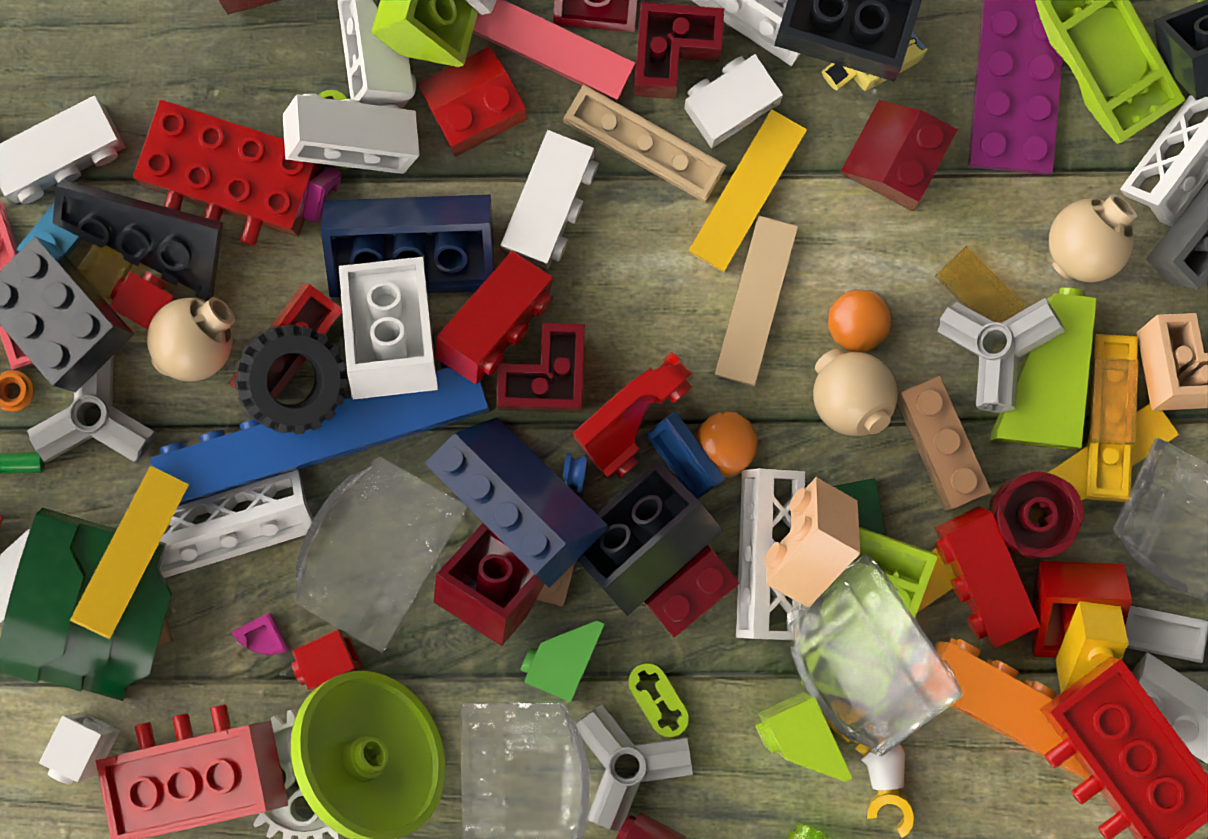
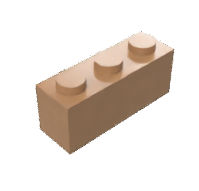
M937 376L899 393L897 404L944 510L954 509L991 493L941 377Z

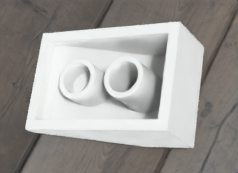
M423 257L339 266L346 365L353 400L438 390Z

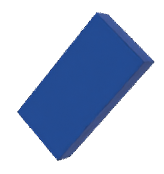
M676 411L664 418L646 434L677 479L697 499L725 480Z

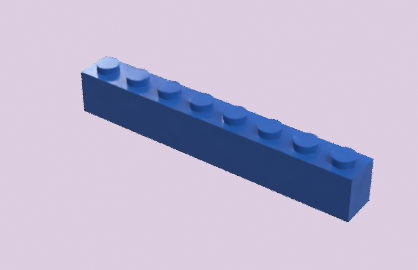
M440 363L442 369L436 371L438 390L354 400L353 397H345L343 405L336 407L334 410L336 415L330 421L326 419L321 423L322 427L316 430H305L304 434L276 432L255 419H251L240 424V431L225 435L223 429L212 431L200 436L201 443L185 447L184 442L169 444L159 448L161 455L149 459L153 467L189 484L178 505L180 506L490 412L481 380L475 385L444 363Z

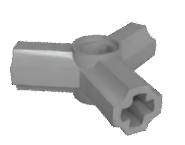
M1044 298L1003 323L993 322L966 306L955 302L951 307H947L941 316L937 332L979 356L976 407L980 410L1001 413L1016 408L1018 365L1022 361L1023 356L1065 332V329L1050 302ZM1001 340H1007V344L1001 352L992 354L995 344Z
M114 355L76 393L74 392V401L70 407L27 430L34 449L44 462H50L91 438H95L135 463H139L150 450L157 433L112 406ZM92 406H99L101 410L100 420L93 426H87L84 421L86 411Z
M603 704L593 709L573 726L606 768L586 819L597 825L619 832L629 813L640 782L693 775L687 737L634 745ZM623 754L634 755L639 761L638 771L629 777L620 775L615 769V761L619 756Z

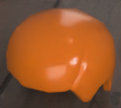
M850 290L842 294L829 310L827 327L833 340L847 351H870L882 343L890 333L892 312L886 300L873 290Z
M718 412L704 421L694 433V437L724 478L737 476L750 465L757 454L758 435L751 422L737 412Z

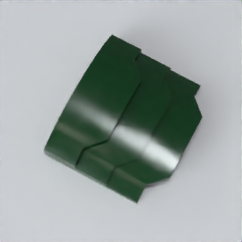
M41 508L36 513L31 525L5 613L0 637V673L34 683L42 680L81 692L85 690L124 701L128 685L150 675L152 672L160 635L172 597V592L159 571L166 543L159 542L111 638L108 639L70 621V618L117 529L47 508Z

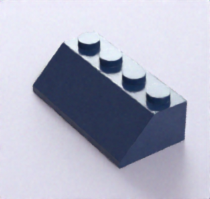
M491 194L324 200L321 237L329 297H341L339 266L423 257L427 294L476 292L495 270Z
M498 417L454 433L425 462L471 511L549 588L610 528Z

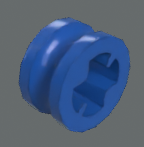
M566 453L562 481L568 487H575L577 492L582 493L587 456L582 455L581 458L575 459L571 453Z

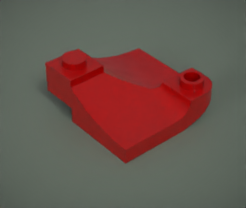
M670 352L663 359L662 365L658 369L653 370L649 368L627 384L573 432L574 440L607 479L614 474L621 479L639 463L634 456L639 453L640 449L634 442L642 420L653 402L662 404L668 398L673 403L677 402L693 387L688 380L693 377L694 373L676 354Z

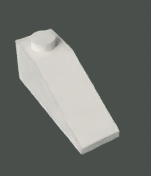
M338 0L351 99L358 100L363 104L377 106L392 104L402 109L413 98L416 90V79L411 74L409 57L400 56L371 33L378 10L373 0Z

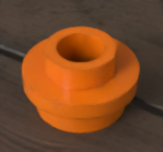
M17 370L1 373L0 408L8 412H18L28 407L33 400L35 392L33 382L29 376ZM18 384L20 394L17 398L11 399L8 396V389L11 385Z

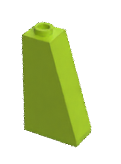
M1060 288L1059 293H1054L1047 298L1061 320L1065 332L1023 356L1018 366L1016 408L998 414L991 431L990 441L1070 451L1082 448L1097 298L1084 296L1085 291L1077 288Z

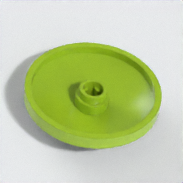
M352 671L340 674L324 682L314 689L302 703L292 729V765L304 798L326 825L349 839H400L418 830L427 822L436 810L443 793L446 774L445 754L442 740L433 718L422 702L408 688L380 673Z

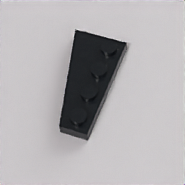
M63 179L56 185L53 224L100 248L106 245L120 252L125 261L137 267L141 263L161 273V279L175 286L180 283L196 291L195 296L202 300L208 301L213 297L223 222Z

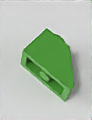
M597 620L541 642L538 650L530 647L520 669L527 673L524 682L571 703L605 624Z

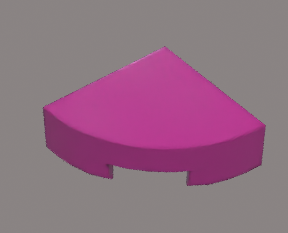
M328 167L309 182L303 218L315 223L322 218L324 200L330 189L337 192L342 177L341 171Z
M267 613L231 632L242 646L259 654L274 655L290 650L272 613Z

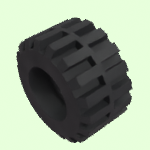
M297 325L274 326L264 333H258L253 337L254 340L249 345H245L241 351L243 353L241 360L237 361L235 370H237V379H234L235 388L238 389V399L241 405L246 408L248 414L262 425L284 434L286 432L304 434L305 430H316L322 427L321 423L326 419L330 421L336 415L334 412L336 407L343 405L345 397L342 396L343 390L348 388V379L344 375V370H347L345 361L341 360L339 356L341 352L337 346L331 344L328 341V337L322 333ZM294 353L305 357L311 363L314 370L315 380L311 392L304 400L296 404H284L277 401L269 393L267 387V374L270 366L277 358L284 354Z

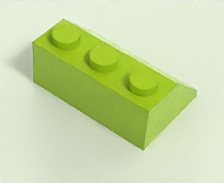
M380 0L371 33L400 56L460 67L465 64L478 11L466 0Z
M802 692L758 712L762 722L756 724L755 727L765 748L771 751L772 754L777 752L787 761L843 782L852 779L815 696Z

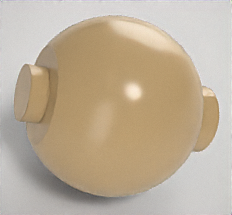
M1111 194L1106 201L1097 198H1087L1073 202L1065 207L1056 216L1049 232V249L1054 260V269L1065 279L1071 280L1074 278L1083 282L1103 281L1120 272L1129 261L1134 248V232L1131 223L1137 217V214L1132 206L1120 196Z
M215 297L210 298L208 301L198 298H181L163 306L153 317L147 334L148 350L155 369L165 376L185 382L201 381L216 374L225 365L232 350L233 336L230 326L235 322L232 310L225 302Z
M833 349L825 353L815 365V371L818 373L813 388L814 405L822 421L832 430L847 436H864L883 431L891 421V416L895 411L898 399L897 384L890 369L880 359L862 352L844 354L841 349Z

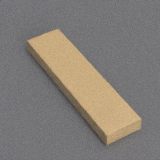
M584 84L563 118L565 124L704 203L708 200L726 169L724 163Z
M758 215L714 376L755 386L798 226Z

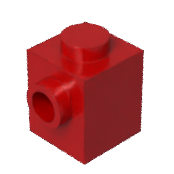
M130 271L126 278L121 277L113 287L110 294V299L113 301L110 306L114 311L148 330L156 313L163 306L177 300V298L164 291L168 283L155 275L145 271L144 275L140 277Z
M335 630L292 650L296 660L292 662L293 672L301 685L306 684L308 690H314L324 682L340 674L364 669L347 630Z

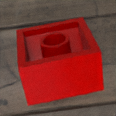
M490 46L467 57L463 66H450L417 83L424 100L455 157L528 120L526 108Z
M1039 561L1033 590V610L1041 627L1032 630V654L1034 657H1057L1079 601L1121 606L1126 626L1132 597L1124 564Z

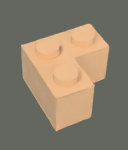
M1197 313L1156 315L1137 331L1151 411L1208 408V353H1204Z
M815 477L805 489L801 488L794 494L789 506L791 511V530L780 543L775 542L765 556L767 585L808 608L860 554L857 500L818 477Z

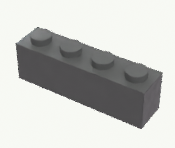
M1208 183L1146 258L1172 286L1200 289L1208 279Z

